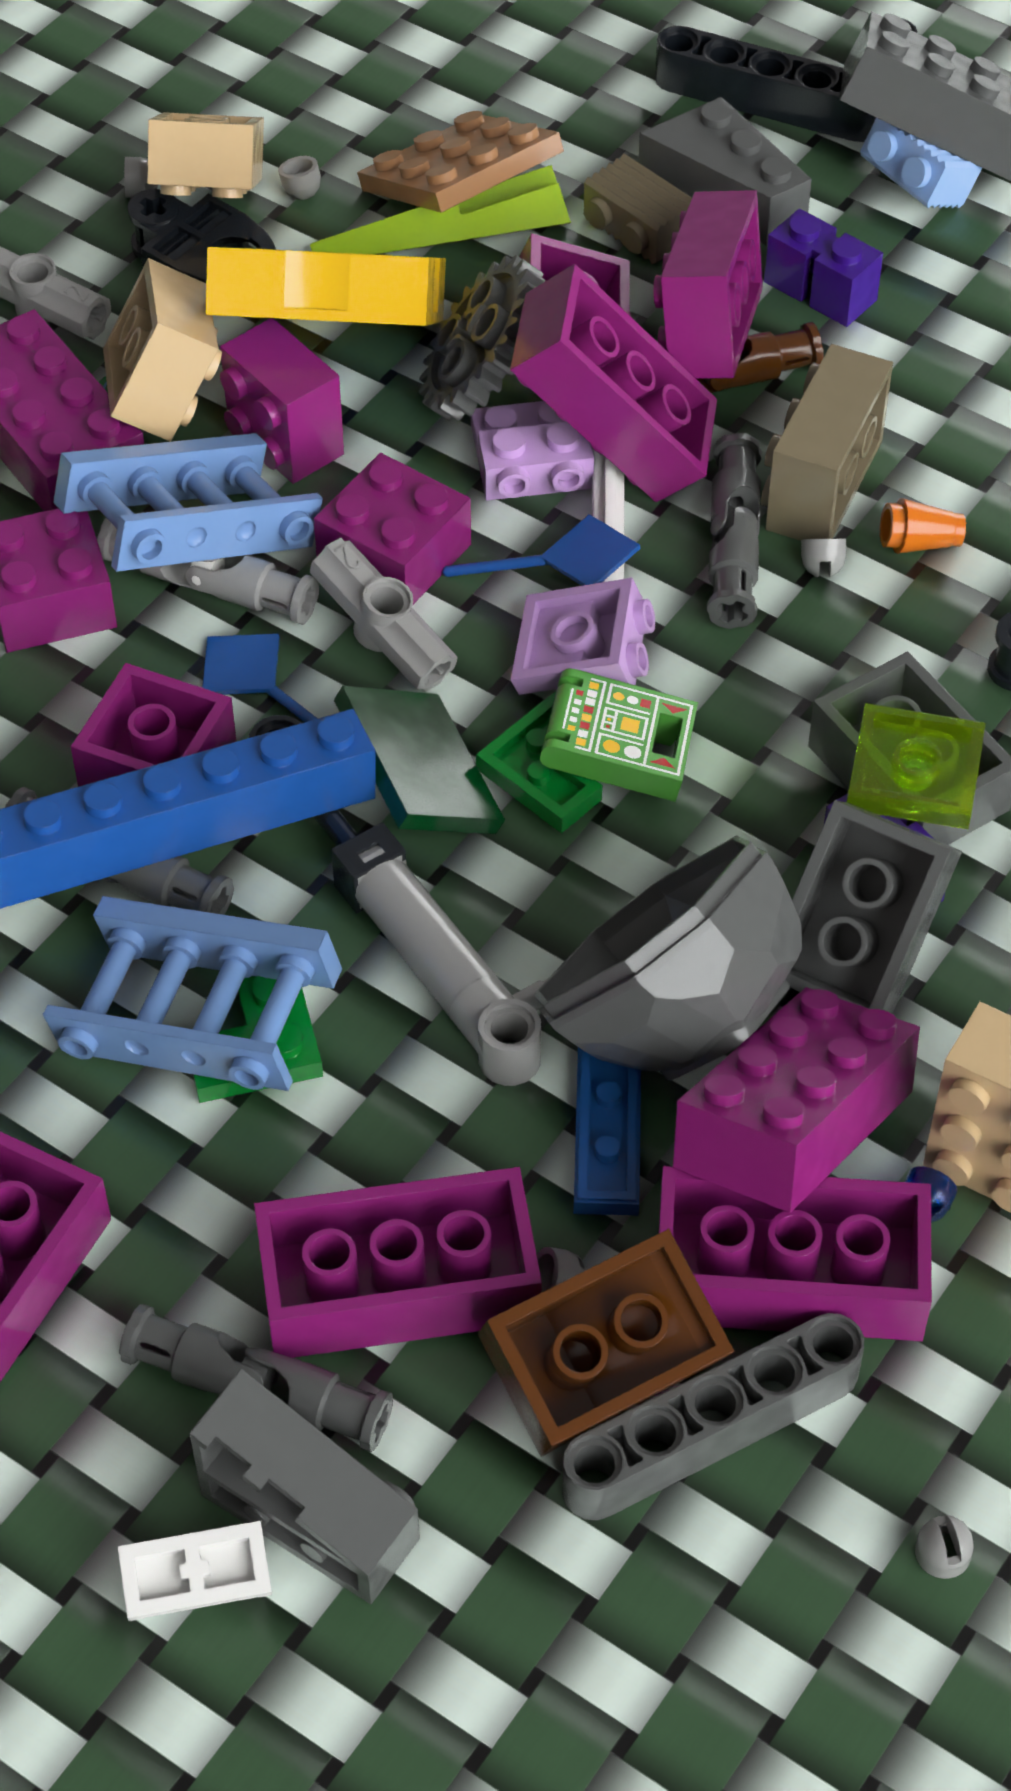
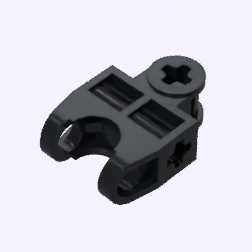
M160 189L141 191L135 194L128 203V216L135 225V232L131 237L132 250L142 260L143 267L147 259L150 258L206 283L207 247L253 248L249 245L251 243L257 249L276 250L272 239L261 226L245 213L216 197H212L209 193L192 207L180 201L174 195L160 194Z

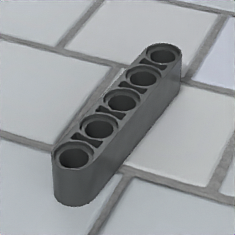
M828 1313L817 1316L579 1435L569 1443L564 1452L562 1496L565 1505L574 1515L585 1520H600L610 1517L845 1397L854 1389L859 1377L864 1352V1335L861 1328L852 1319L841 1314ZM825 1351L834 1352L841 1355L845 1360L830 1362L822 1359L818 1353ZM767 1380L777 1381L787 1389L779 1392L768 1391L762 1388L759 1383ZM707 1410H718L724 1413L728 1419L713 1422L704 1419L700 1413ZM647 1440H659L667 1444L669 1448L662 1452H649L639 1444ZM588 1470H599L607 1474L609 1478L600 1483H588L578 1475Z

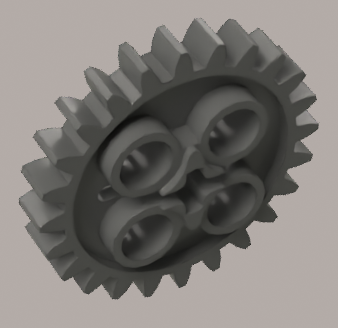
M517 255L512 259L504 256L500 265L495 261L492 262L487 275L483 272L478 273L473 288L469 286L464 288L463 299L459 304L453 302L451 305V316L449 319L440 322V330L436 338L431 340L429 344L434 347L433 352L423 360V364L428 366L419 377V380L424 383L419 390V394L424 397L422 400L423 404L449 421L452 418L460 421L464 413L472 416L477 404L483 407L486 406L492 390L498 393L501 391L502 379L505 375L513 376L514 374L510 371L525 294L546 281L542 278L543 272Z

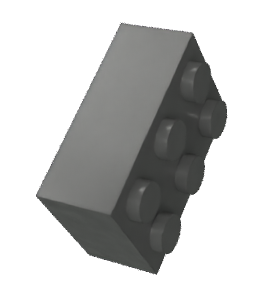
M908 651L814 700L808 747L850 792L874 779L908 812L906 826L917 821L935 840L949 845L1010 811L1011 756Z
M834 800L792 899L801 923L802 951L786 977L790 983V988L799 992L805 987L827 990L836 994L839 999L868 1009H880L893 1014L962 851L850 803Z

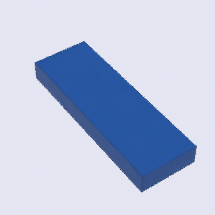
M579 1047L577 1056L573 1214L639 1216L641 1070L599 1060Z

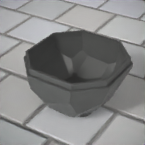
M736 835L655 881L594 929L534 994L543 1005L539 1011L555 1031L593 1057L637 1070L660 1071L666 1080H674L727 1054L742 1044L758 1029L787 993L790 983L786 977L802 951L800 918L787 887L770 855L766 851L755 847L752 842Z

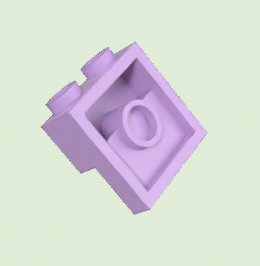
M545 401L475 409L471 416V428L486 501L592 489L594 455L590 442L568 422L561 420Z
M633 578L527 595L511 675V682L518 694L557 689L560 674L568 668L636 685L637 677L646 676L649 670L648 654L642 641L644 634L653 633L655 630V613L650 600L642 598Z

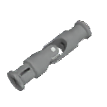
M105 518L101 525L97 542L103 560L111 562L117 529L107 518ZM250 555L139 569L143 574L208 593L219 599L256 611H261L265 607L289 615L291 621L304 625L311 617L319 595V582L313 576L305 575L300 578L276 570L274 563Z

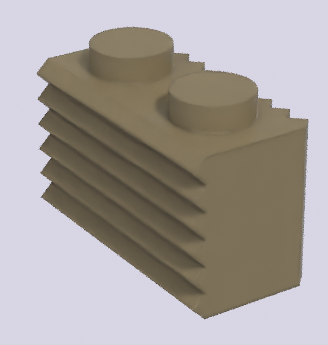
M623 153L620 159L616 158L613 164L609 162L606 169L602 167L599 173L595 172L592 178L587 177L584 182L583 214L593 227L601 230L605 229L608 235L613 234L615 240L620 239L621 243L630 252L637 255L641 253L644 259L649 258L651 264H655L663 258L664 253L671 252L672 233L679 232L681 211L688 210L692 197Z

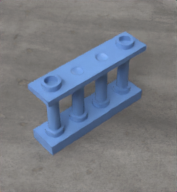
M257 433L63 452L60 456L53 503L63 514L100 510L117 529L111 566L118 572L313 547L315 538L313 518L320 512L323 498L318 493L281 497L261 477L267 443ZM246 493L252 500L232 502L226 495ZM199 499L205 506L184 508L178 501ZM150 504L155 512L134 514L127 506Z
M102 896L93 917L110 951L81 1009L47 1005L43 1013L61 1050L78 1059L97 1057L233 1081L242 1087L253 1090L267 1087L289 1091L293 1080L276 1043L301 987L308 985L331 989L335 987L342 967L328 932L325 930ZM147 958L164 961L136 1020L106 1015L132 960ZM202 967L220 970L193 1029L162 1024L188 969ZM261 976L276 979V983L250 1039L219 1034L244 978Z

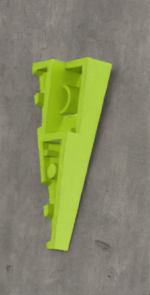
M552 165L510 178L441 213L418 207L310 243V247L313 252L377 255L570 224L571 221Z

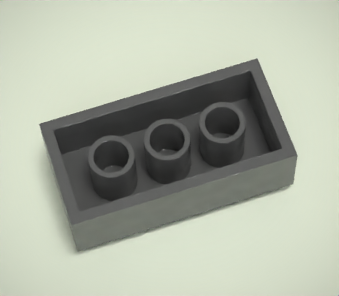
M871 11L844 63L840 101L1011 181V78L1002 74L1001 69L986 58L976 56L972 60L956 52V47L940 36L930 35L929 38H926L912 31L909 23L896 15L886 13L882 17Z

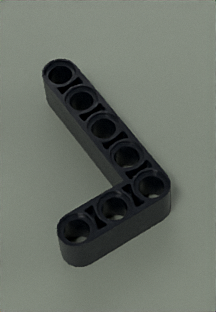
M904 19L911 26V30L917 33L916 26ZM670 26L658 34L655 80L661 89L704 102H710L722 97L735 110L854 142H865L876 117L840 101L843 76L842 67L686 26Z

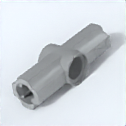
M0 246V297L14 304L17 316L35 309L45 322H52L83 338L88 337L92 340L105 330L106 321L111 314L109 298L57 274L54 261L47 255L29 253L19 256Z
M342 538L331 542L312 561L310 567L311 575L355 621L353 629L358 642L367 649L383 652L417 690L423 689L427 692L439 685L445 676L454 669L458 657L412 608L413 594L408 586L398 579L383 577L350 540L344 541Z

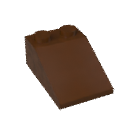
M669 1229L488 1319L478 1333L541 1457L573 1441L579 1435L633 1409L735 1352Z

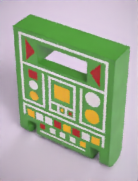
M565 669L560 674L540 754V761L544 766L676 802L683 781L698 702L577 669ZM676 740L673 757L652 752L654 742L671 746Z

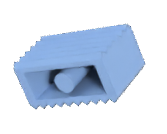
M878 118L875 119L860 150L863 158L927 208L930 206L933 208L937 206L939 208L943 206L948 208L950 206L953 209L956 206L959 209L965 203L982 170V167L971 163V161L954 155Z

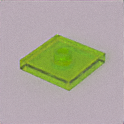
M865 703L847 803L878 815L969 829L986 723Z

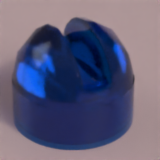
M917 1166L911 1168L904 1181L931 1184V1223L943 1219L950 1210L958 1192L957 1186L952 1179L944 1173L929 1167Z

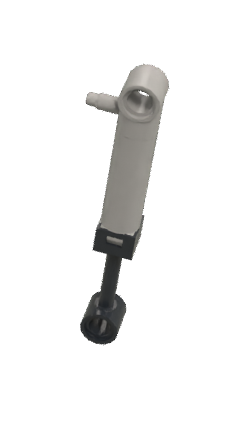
M273 715L255 724L249 733V738L297 725L301 722L286 715ZM339 810L314 816L315 820L336 845V847L331 849L334 886L356 914L365 910L479 1054V1066L483 1075L492 1082L503 1086H516L529 1081L536 1075L540 1067L541 1019L536 1010L543 1007V1005L534 994L548 979L537 981L511 995L406 865V850L383 822L358 835ZM504 1041H515V1042H517V1043H514V1044H505V1043H502V1042H504Z

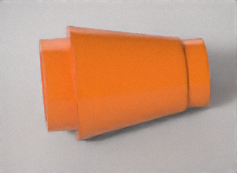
M900 498L897 503H886L880 519V541L883 547L893 548L896 554L949 548L951 546L960 547L965 539L966 519L962 513H953L952 511Z

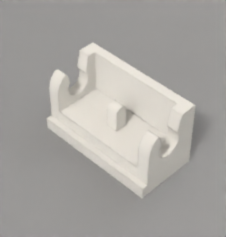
M261 1521L118 1546L128 1621L272 1595Z

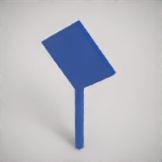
M589 514L542 555L445 566L442 573L446 577L549 565L581 586L602 583L641 548L640 544Z
M279 634L207 637L202 688L223 695L267 693L303 722L318 719L276 686Z

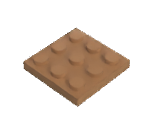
M471 111L457 116L454 119L455 125L443 131L433 130L418 135L413 140L414 145L401 151L391 150L377 155L373 158V165L358 171L357 174L362 190L365 192L441 213L564 152L560 134L557 131L539 128L535 123L521 124L510 121L508 117L494 118L483 115L481 111Z

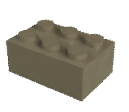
M830 344L821 363L813 362L804 382L803 397L801 399H792L785 417V430L782 435L774 434L766 451L764 464L771 468V474L765 482L761 496V505L768 507L765 530L800 541L802 539H833L883 440L893 368L892 361Z

